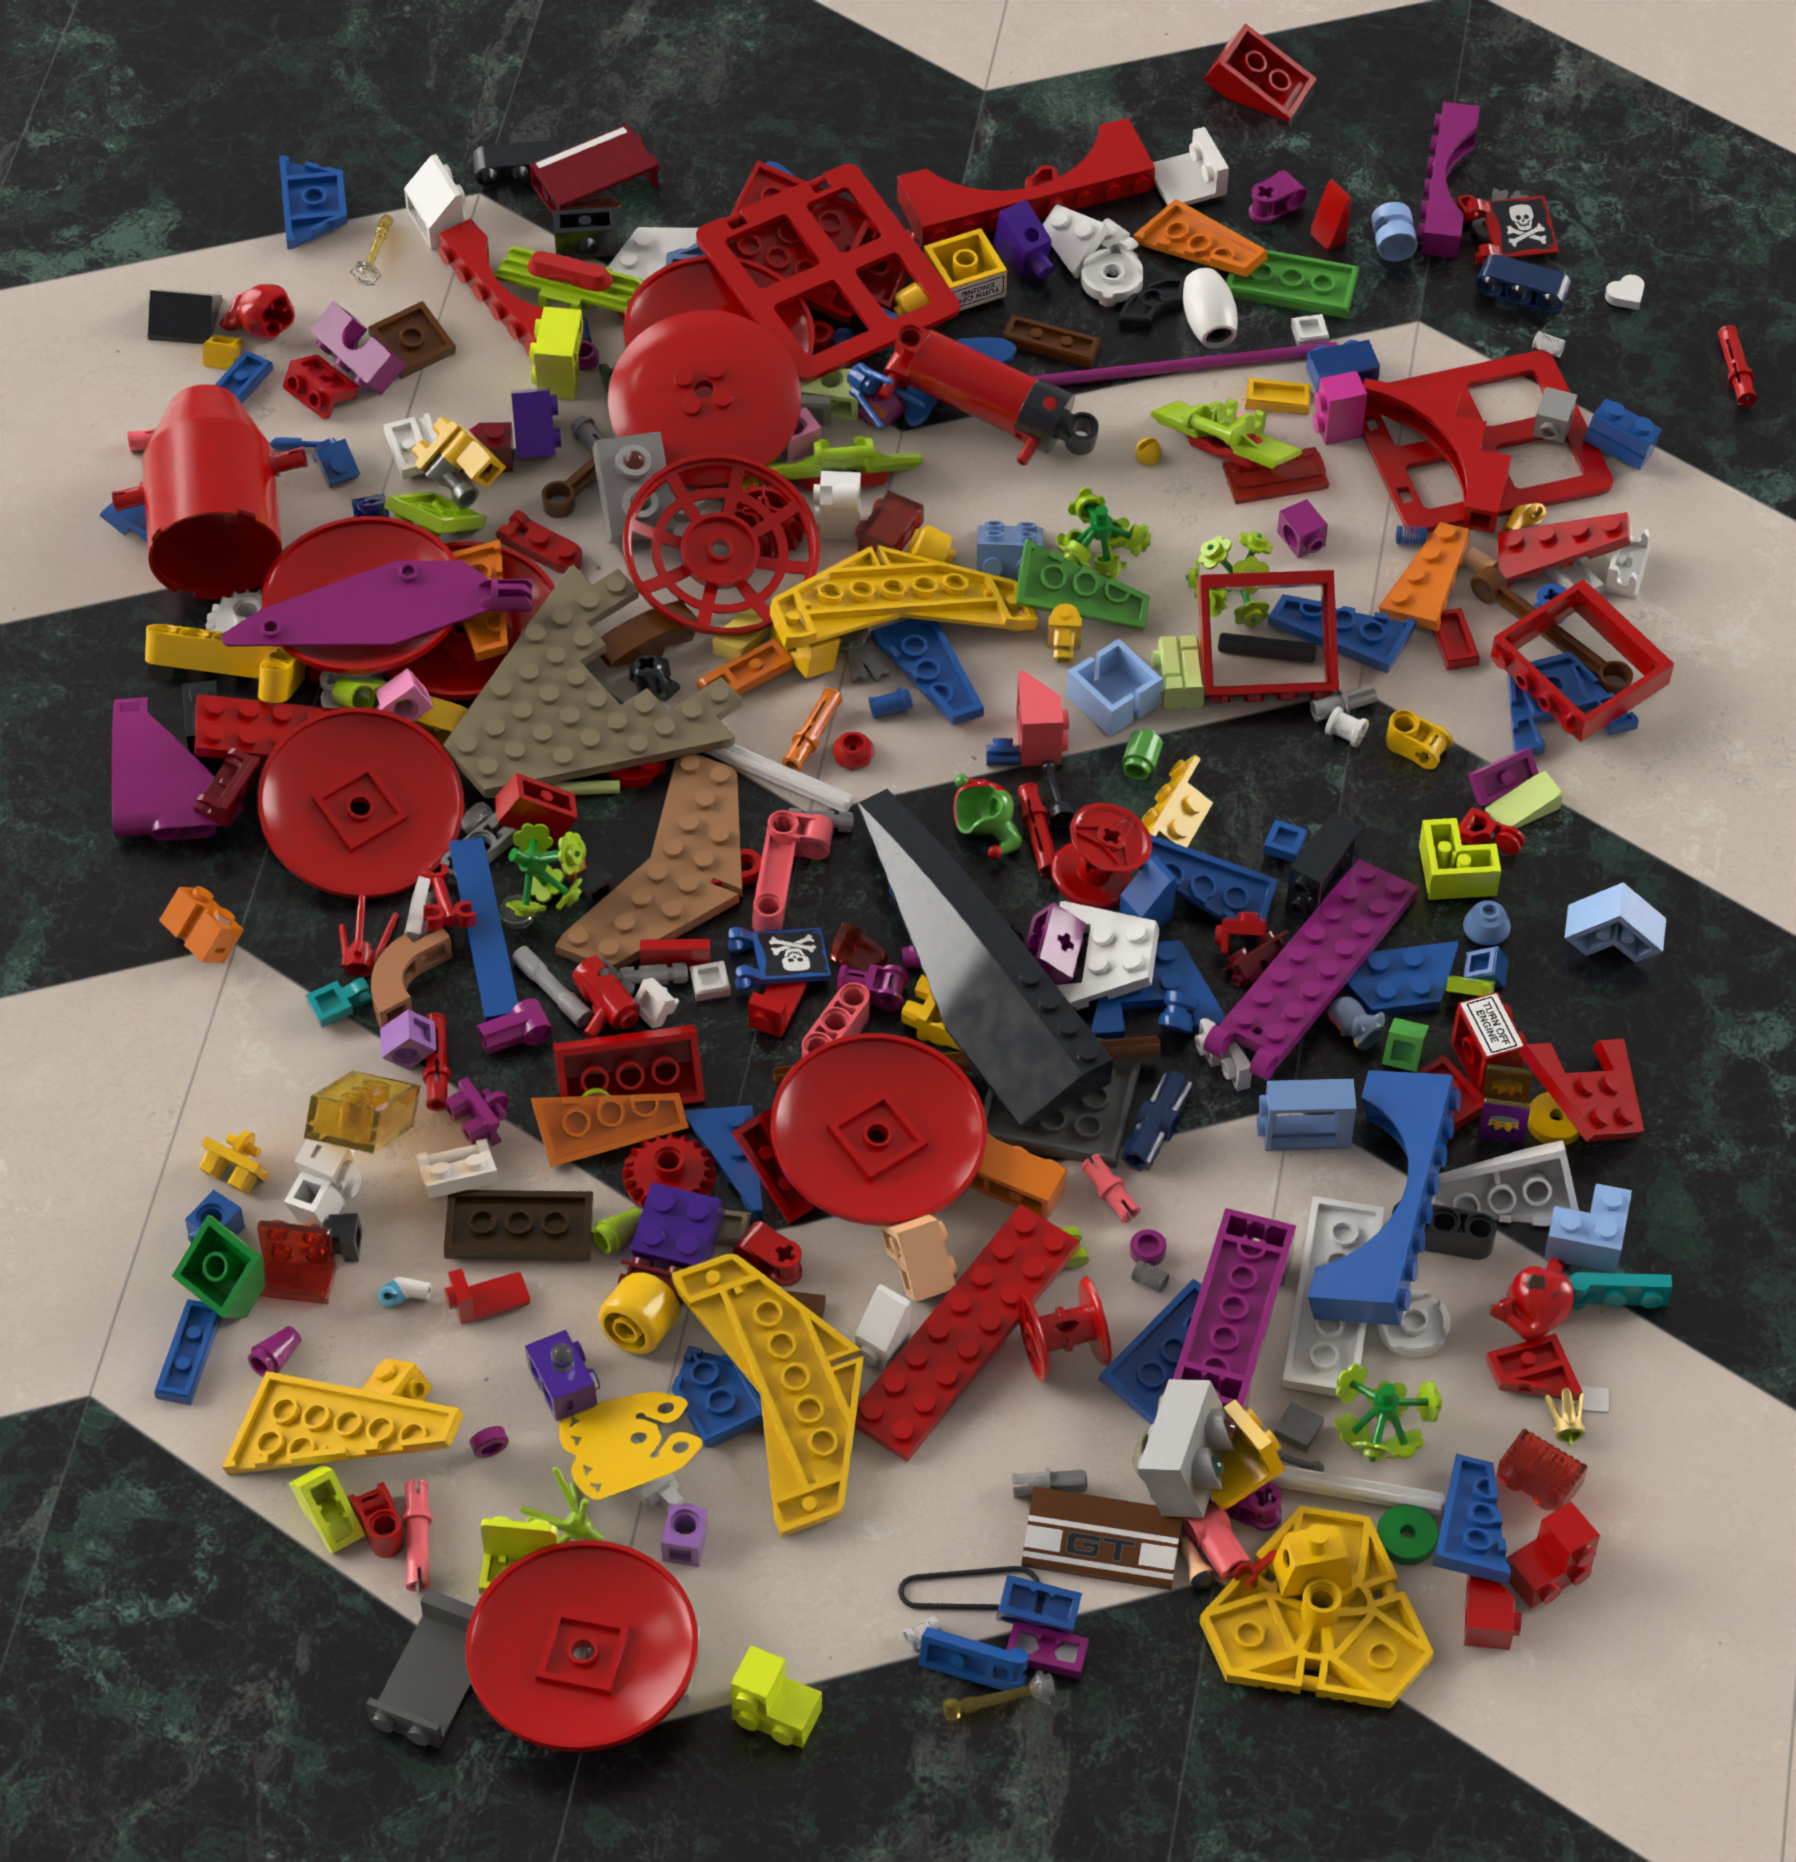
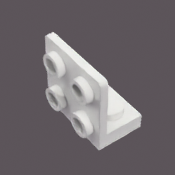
M1205 127L1193 130V141L1189 145L1190 153L1153 162L1155 166L1154 183L1167 206L1175 199L1190 205L1227 195L1229 167Z

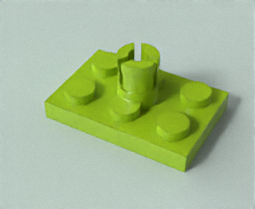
M433 491L390 495L384 507L394 512L396 519L410 523L414 521L418 523V526L431 532L439 539L443 533L455 534L456 531L469 533L473 529H482L487 519L486 515L473 509L459 508L453 500Z

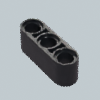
M554 141L480 146L473 152L475 181L484 187L531 184L530 164L561 152V146Z
M1399 1202L1394 1206L1392 1210V1215L1395 1212ZM1432 1204V1221L1430 1224H1426L1424 1229L1426 1238L1424 1251L1474 1260L1485 1259L1492 1253L1497 1224L1491 1216L1480 1212Z

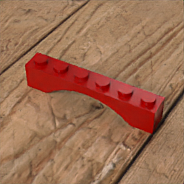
M471 218L440 233L438 253L442 262L445 265H450L455 270L461 283H466L473 290L476 299L487 305L494 319L501 321L507 327L510 336L514 340L518 339L529 356L531 342L536 343L537 338L534 336L535 321L542 318L543 308L524 302L512 295L499 283L489 266L488 236Z

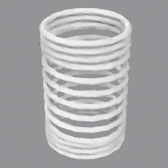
M1538 331L1533 340L1532 348L1547 351L1559 358L1563 352L1565 340L1554 336L1551 337V335Z
M932 1616L927 1621L921 1622V1624L918 1623V1625L915 1624V1626L903 1630L905 1641L912 1651L921 1647L923 1633L920 1627L923 1632L925 1631L924 1627L927 1628V1625L928 1627L943 1631L936 1617Z

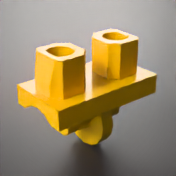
M1065 603L1056 606L1048 618L1047 647H1054L1053 662L1073 663L1074 648H1081L1082 617H1080L1077 608L1071 604Z
M249 1130L243 1131L239 1136L232 1133L227 1136L226 1143L232 1145V1149L207 1136L201 1144L206 1153L199 1169L219 1180L228 1164L235 1167L227 1183L246 1195L255 1185L257 1179L265 1183L270 1174L261 1168V1164L247 1157L251 1155L257 1158L261 1153V1148L254 1145L255 1133Z

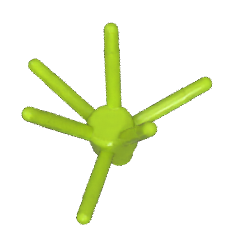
M554 1467L552 1472L572 1511L566 1520L526 1506H521L519 1509L521 1513L529 1515L527 1522L533 1520L546 1521L562 1531L565 1535L559 1538V1543L567 1542L571 1539L575 1541L582 1539L602 1541L605 1536L591 1526L592 1520L587 1517L589 1500L584 1498L580 1505L576 1484L570 1483L568 1486L559 1467Z

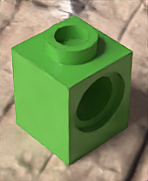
M1394 1018L1388 1033L1382 1064L1417 1072L1422 1059L1429 1026Z

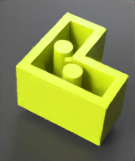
M544 306L542 318L535 321L534 336L537 338L536 343L531 342L529 360L530 362H535L531 371V383L536 384L537 389L549 388L550 395L556 394L557 399L575 400L580 379L579 350L583 336L582 310Z
M1457 818L1423 820L1419 848L1428 899L1497 896L1501 876L1497 845H1462Z
M750 1645L731 1681L732 1719L747 1730L755 1731L757 1729L771 1735L774 1740L781 1744H794L803 1748L822 1711V1692L787 1678L786 1659Z

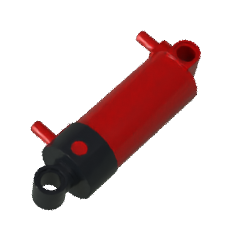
M905 324L898 329L895 351L883 371V375L891 378L893 384L883 383L878 392V396L882 400H889L897 385L905 389L910 386L1024 442L1025 444L1016 458L1017 462L1022 466L1028 465L1036 449L1049 453L1058 439L1064 441L1068 451L1076 455H1086L1095 448L1099 430L1098 421L1092 414L1087 412L1071 413L1075 402L1074 394L1043 379L1034 378L931 329L928 331L915 324ZM1082 431L1087 433L1088 435L1080 436L1075 432Z

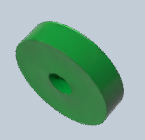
M1399 1505L1387 1510L1382 1515L1378 1523L1377 1534L1391 1561L1401 1565H1416L1424 1562L1433 1554L1438 1539V1528L1433 1517L1422 1508L1413 1505ZM1409 1532L1413 1537L1406 1538L1401 1533Z

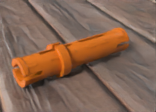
M830 687L823 690L821 697L809 714L803 727L793 735L792 745L783 757L782 765L798 772L802 770V766L808 756L818 748V739L843 700L838 690Z

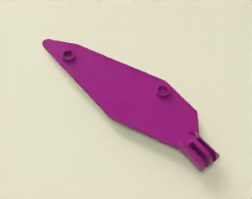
M463 560L393 561L263 608L223 633L222 642L229 647L394 646L486 612H531L533 582L531 579H488Z

